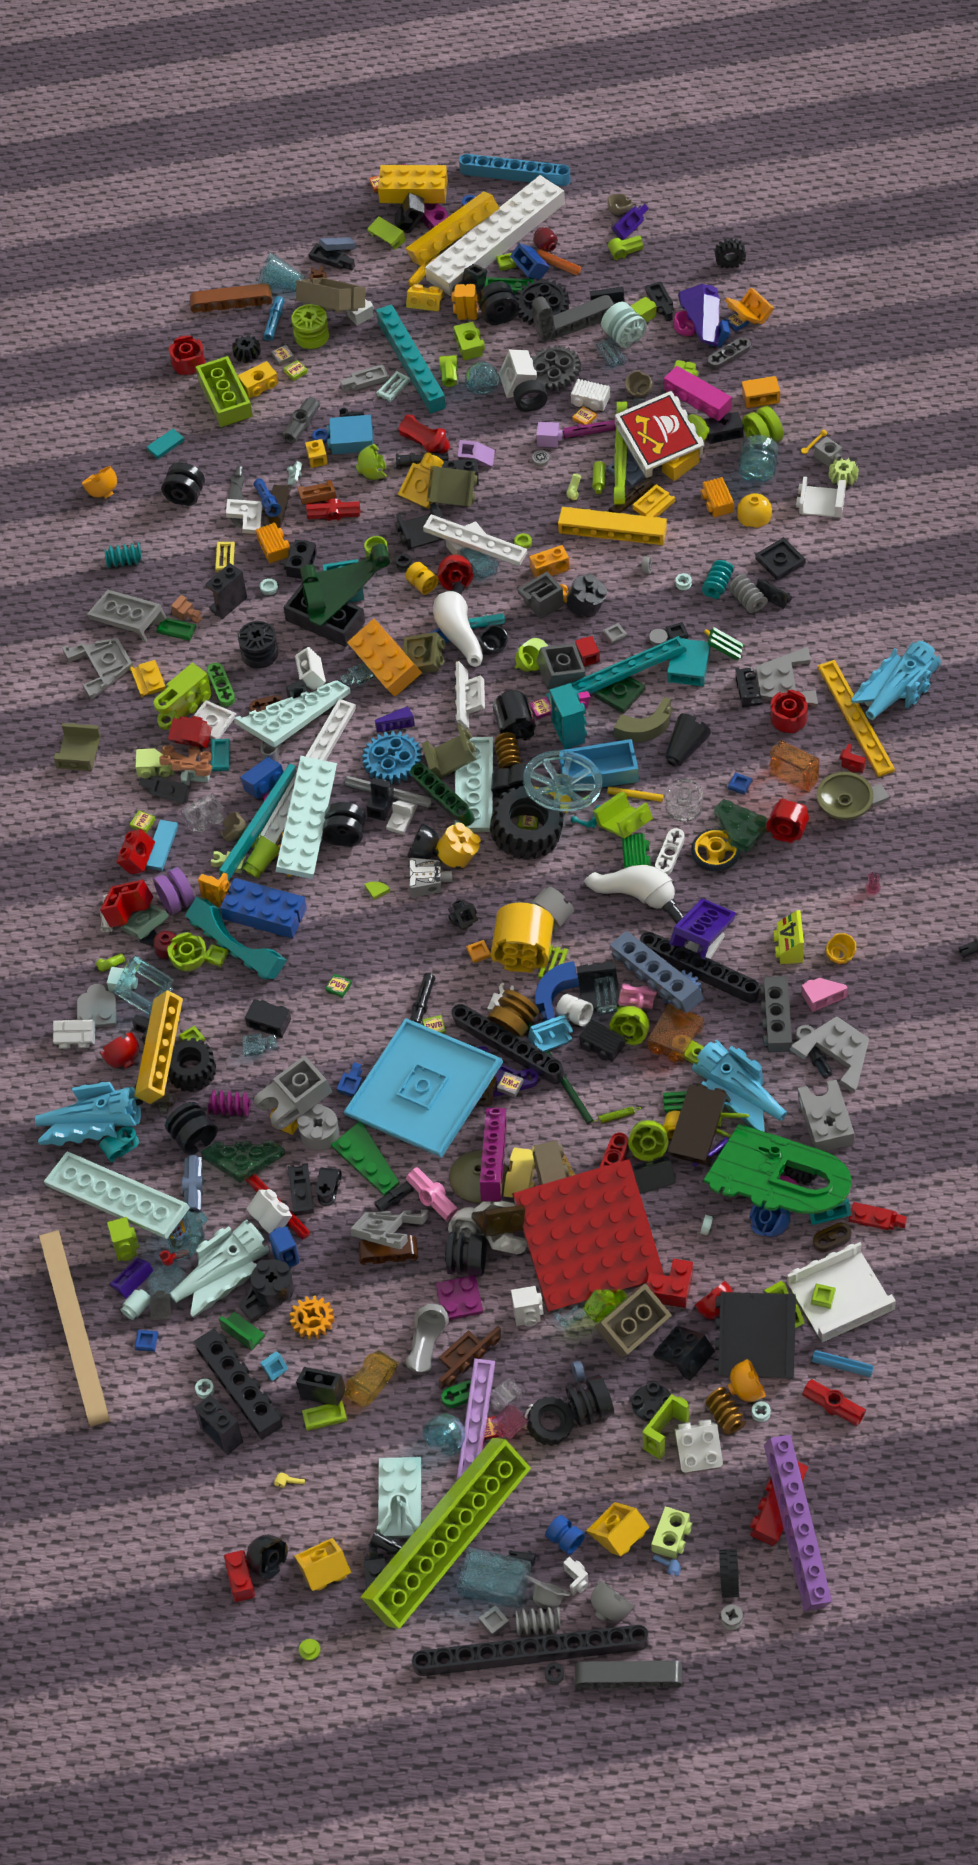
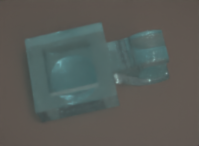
M364 662L349 668L348 674L340 676L342 683L348 687L354 682L359 685L373 679V673Z
M262 1033L242 1036L245 1057L264 1054V1049H278L275 1036L263 1038Z

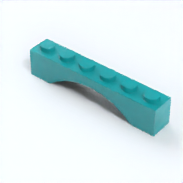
M196 896L185 914L190 919V924L197 928H202L206 936L215 938L219 946L225 949L228 948L232 956L237 959L241 958L245 966L258 971L257 975L265 980L268 978L275 979L287 961L272 949H252L239 943L225 927L220 909L206 898Z

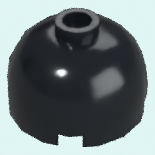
M422 823L407 857L430 859L433 855L437 856L439 851L438 848L436 849L439 837L436 831Z
M270 1534L258 1536L247 1548L246 1559L249 1568L253 1573L264 1579L273 1578L280 1572V1569L277 1568L281 1562L285 1564L288 1546L279 1537Z

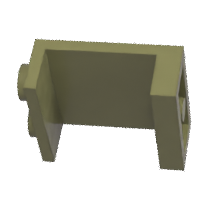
M431 466L427 501L471 507V503L475 501L473 487L477 484L475 471Z
M62 723L64 737L60 753H55L54 755L56 768L92 771L101 737L99 727L91 724Z
M460 723L457 725L460 733L459 736L436 748L428 740L422 743L429 770L439 779L477 760L474 753L476 748L470 740L472 735L468 728L464 729Z

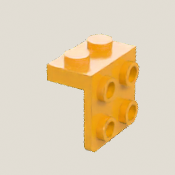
M749 288L741 301L728 297L724 300L728 304L727 307L737 312L741 320L745 322L748 320L753 324H764L775 309L753 288Z

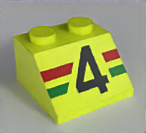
M796 910L778 921L777 930H773L774 942H778V946H775V957L779 958L780 964L803 963L804 939L800 910Z

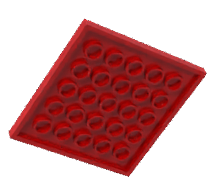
M630 1159L512 1193L515 1205H523L525 1208L523 1232L547 1312L646 1283L649 1273L664 1275Z

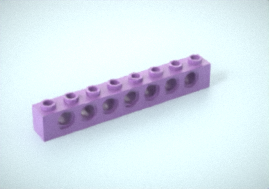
M791 1435L772 1437L764 1444V1449L804 1611L825 1608L832 1602L792 1438Z

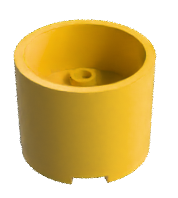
M511 903L501 907L496 915L491 947L493 962H499L504 965L505 970L513 972L533 973V969L545 968L549 960L554 924L552 915L544 908L530 903Z

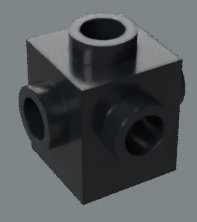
M459 900L454 902L452 907L448 908L450 913L448 918L451 924L456 927L465 929L478 921L476 908L470 902Z

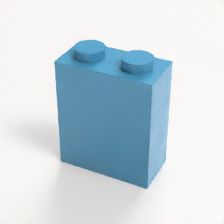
M371 415L330 418V425H327V435L330 438H327L328 449L332 450V455L358 453L365 447L373 444Z

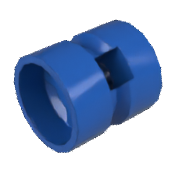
M563 1515L556 1517L545 1532V1537L554 1544L559 1543L558 1547L567 1555H571L582 1544L586 1536L577 1526L572 1527V1522Z

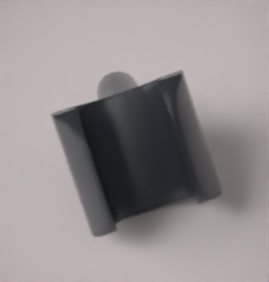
M347 408L339 410L340 417L364 415V411L349 412Z

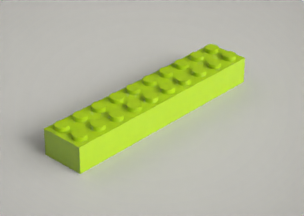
M492 1438L360 1597L388 1627L396 1629L402 1627L531 1470V1467L506 1439Z

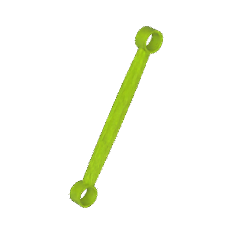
M617 402V414L628 409L627 402ZM616 427L614 505H625L627 445Z

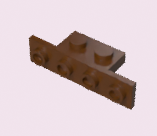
M497 1326L482 1341L468 1330L439 1356V1360L449 1369L439 1379V1388L442 1390L446 1386H451L461 1372L465 1373L471 1367L474 1358H482L488 1347L495 1346L501 1339V1328Z

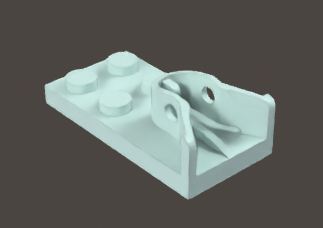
M421 1457L379 1458L377 1531L390 1539L410 1538L421 1525Z

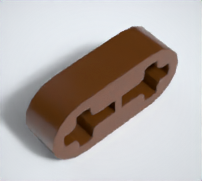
M273 695L253 700L250 703V712L265 710L266 706L279 702L283 698Z

